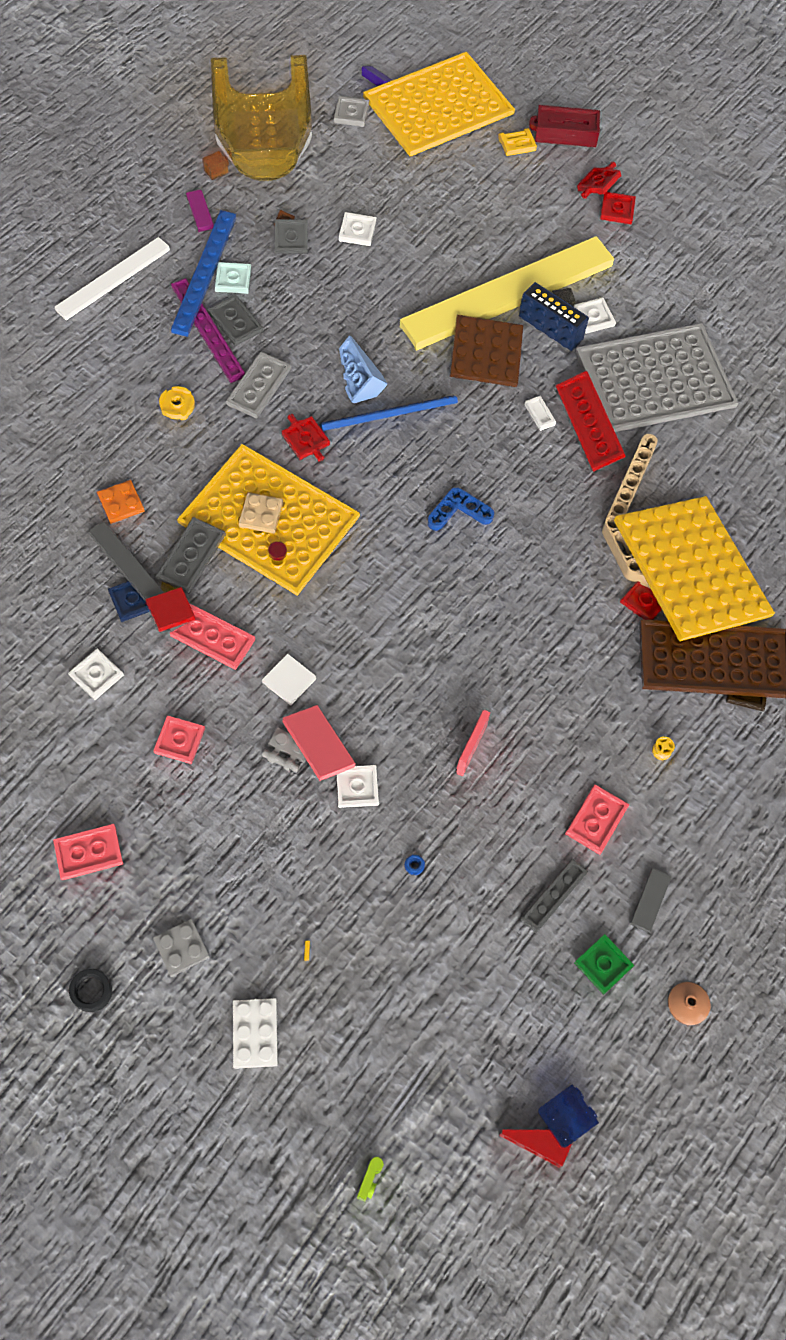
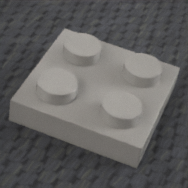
M339 96L334 123L364 127L369 100Z
M192 919L153 938L170 977L210 958Z

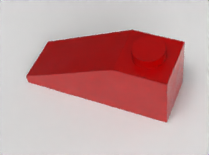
M503 1129L499 1134L500 1137L559 1168L563 1166L573 1143V1140L568 1138L569 1134L560 1129L556 1131Z

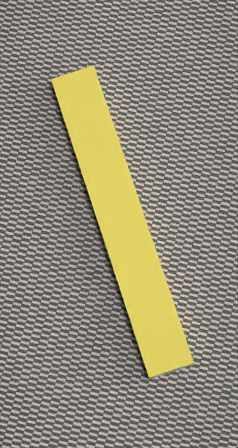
M596 236L400 319V328L403 329L417 351L454 335L457 315L489 320L521 306L523 293L534 282L548 291L554 292L612 267L614 258Z

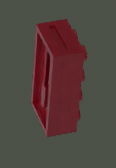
M538 105L537 115L530 118L529 128L535 131V142L596 147L600 133V110Z

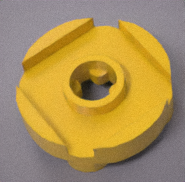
M175 386L172 387V390H165L159 398L162 414L171 419L186 420L195 408L194 397L184 387ZM180 401L179 405H174V403Z

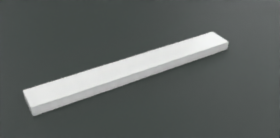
M159 237L56 305L55 311L65 320H68L170 250L169 246Z

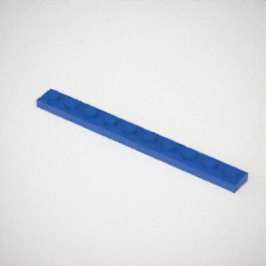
M220 210L171 327L172 333L186 337L189 336L235 223L236 214Z

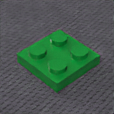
M605 934L574 962L603 995L635 966Z

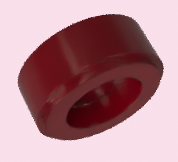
M278 541L271 543L268 548L269 557L275 561L283 560L287 555L286 545Z

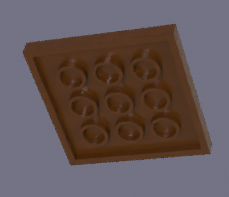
M457 315L450 377L517 387L524 325Z

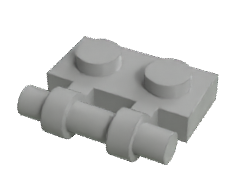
M277 728L268 744L274 750L270 752L265 749L262 757L267 758L268 762L272 764L277 763L283 766L287 771L292 770L298 773L301 766L295 763L296 760L304 763L306 758L290 733ZM280 753L289 756L288 760L279 756Z

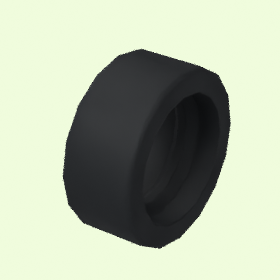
M85 969L73 977L69 985V996L78 1009L84 1012H96L103 1009L111 999L112 985L102 971ZM88 978H96L103 985L101 998L93 1003L83 1002L78 995L80 984Z

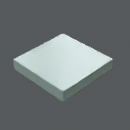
M218 262L215 292L248 294L251 264Z

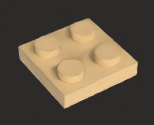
M247 493L239 520V527L275 534L283 506V499Z

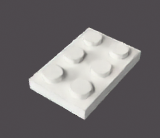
M276 998L233 1000V1068L278 1066Z

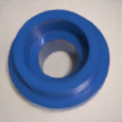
M419 855L409 856L405 860V870L411 875L421 874L425 868L423 858ZM412 863H417V864H418V868H416V869L412 868V867H411V864H412Z

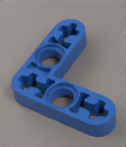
M452 488L429 515L428 527L434 531L442 529L458 509L481 524L487 525L493 521L494 510L464 490ZM468 503L475 504L476 508L469 509L466 505ZM448 506L451 508V511L444 512L441 508Z

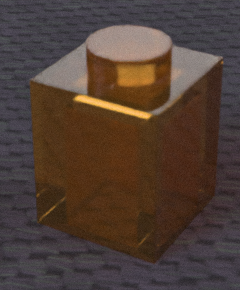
M220 151L202 158L204 171L211 180L228 173V159Z

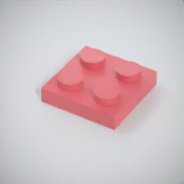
M167 716L153 750L154 753L192 764L204 734L205 726Z

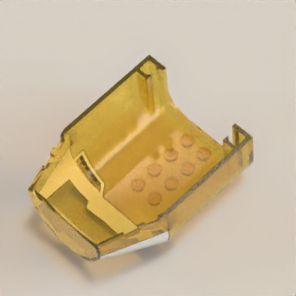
M291 55V82L286 89L277 93L254 94L238 92L231 86L228 77L227 58H211L213 119L218 146L237 170L248 178L258 181H272L286 176L294 169L312 138L311 103L306 55Z

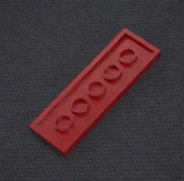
M584 371L555 385L593 472L626 457L588 371Z

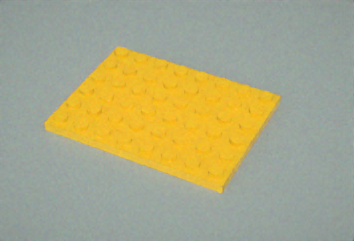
M467 52L363 92V98L369 100L371 108L409 156L508 117L515 112V108Z
M241 444L179 516L177 521L186 528L194 517L225 531L226 535L218 548L298 596L358 520L360 513ZM247 493L283 499V506L275 534L239 527V520ZM278 541L286 545L287 555L283 560L275 561L269 557L268 548L273 542Z
M707 496L615 517L614 522L679 641L770 618L775 614Z

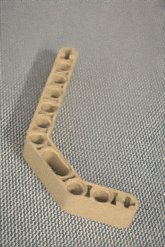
M646 434L642 437L602 528L603 536L624 577L635 583L639 581L641 585L649 588V584L616 526L614 519L618 515L627 514L657 445L658 440L652 434ZM617 541L622 542L628 555L622 553Z

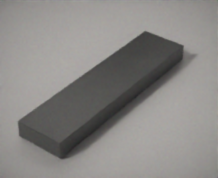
M572 858L520 920L537 933L588 871Z

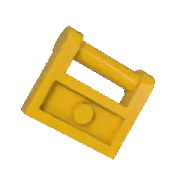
M529 128L518 132L498 134L499 142L502 144L506 156L536 151L537 145Z

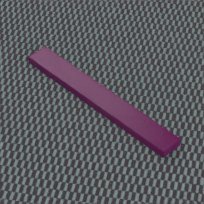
M187 278L171 284L181 303L190 284ZM201 304L194 325L230 384L243 378L245 372L205 307Z

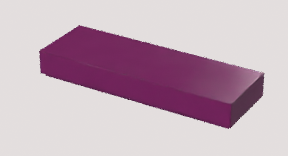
M202 190L186 192L198 232L213 229L214 224Z

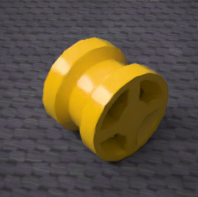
M668 737L658 738L652 748L654 757L659 760L668 759L675 748L673 740Z

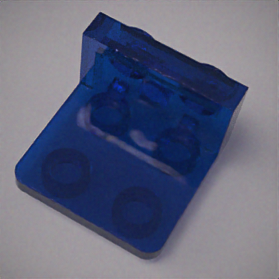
M573 1084L538 1109L539 1115L563 1148H566L599 1124L595 1111L590 1106H587L583 1100V1094Z

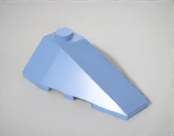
M349 335L340 346L339 351L341 364L344 365L345 369L343 377L347 382V386H345L346 393L352 403H357L377 397L386 387L387 382L357 342Z

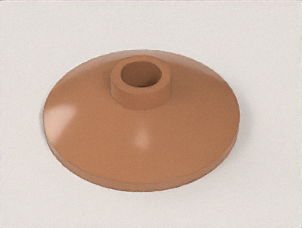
M682 982L671 990L668 996V1007L672 1016L680 1023L696 1025L707 1018L710 1012V999L701 986L692 982ZM689 998L694 1000V1006L688 1004Z

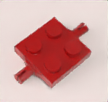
M611 162L604 168L594 167L577 185V189L583 192L581 193L582 198L586 199L591 193L605 194L621 177L620 170H614L616 167L615 162Z
M294 414L288 415L287 419L292 425L282 430L281 433L298 459L301 460L309 455H314L318 462L324 460L325 457L320 450L329 446L330 440L313 417L298 421Z

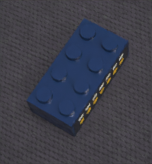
M536 282L523 293L519 317L560 343L563 347L573 351L584 339L589 317Z

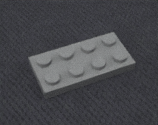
M260 352L226 400V404L257 419L291 370V365Z

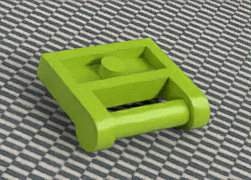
M374 1157L371 1159L357 1199L365 1202L367 1197L372 1198L377 1185L373 1182L375 1174H379L384 1165L381 1158Z

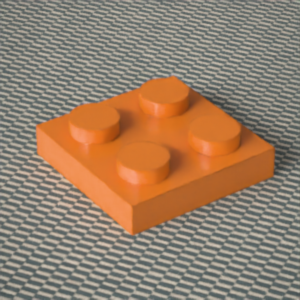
M131 480L97 492L110 524L145 512Z

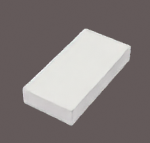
M541 396L525 401L524 405L540 431L555 426L556 421Z

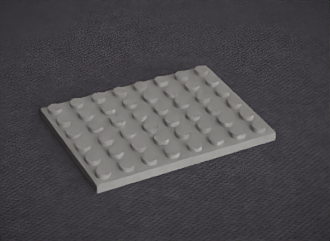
M702 323L576 348L575 352L583 372L588 371L615 432L736 408L738 405L735 394Z

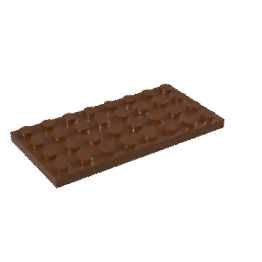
M640 620L642 689L786 698V629L736 626L679 641L669 621Z

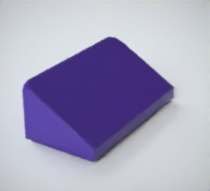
M373 66L362 67V76L376 86L393 81Z

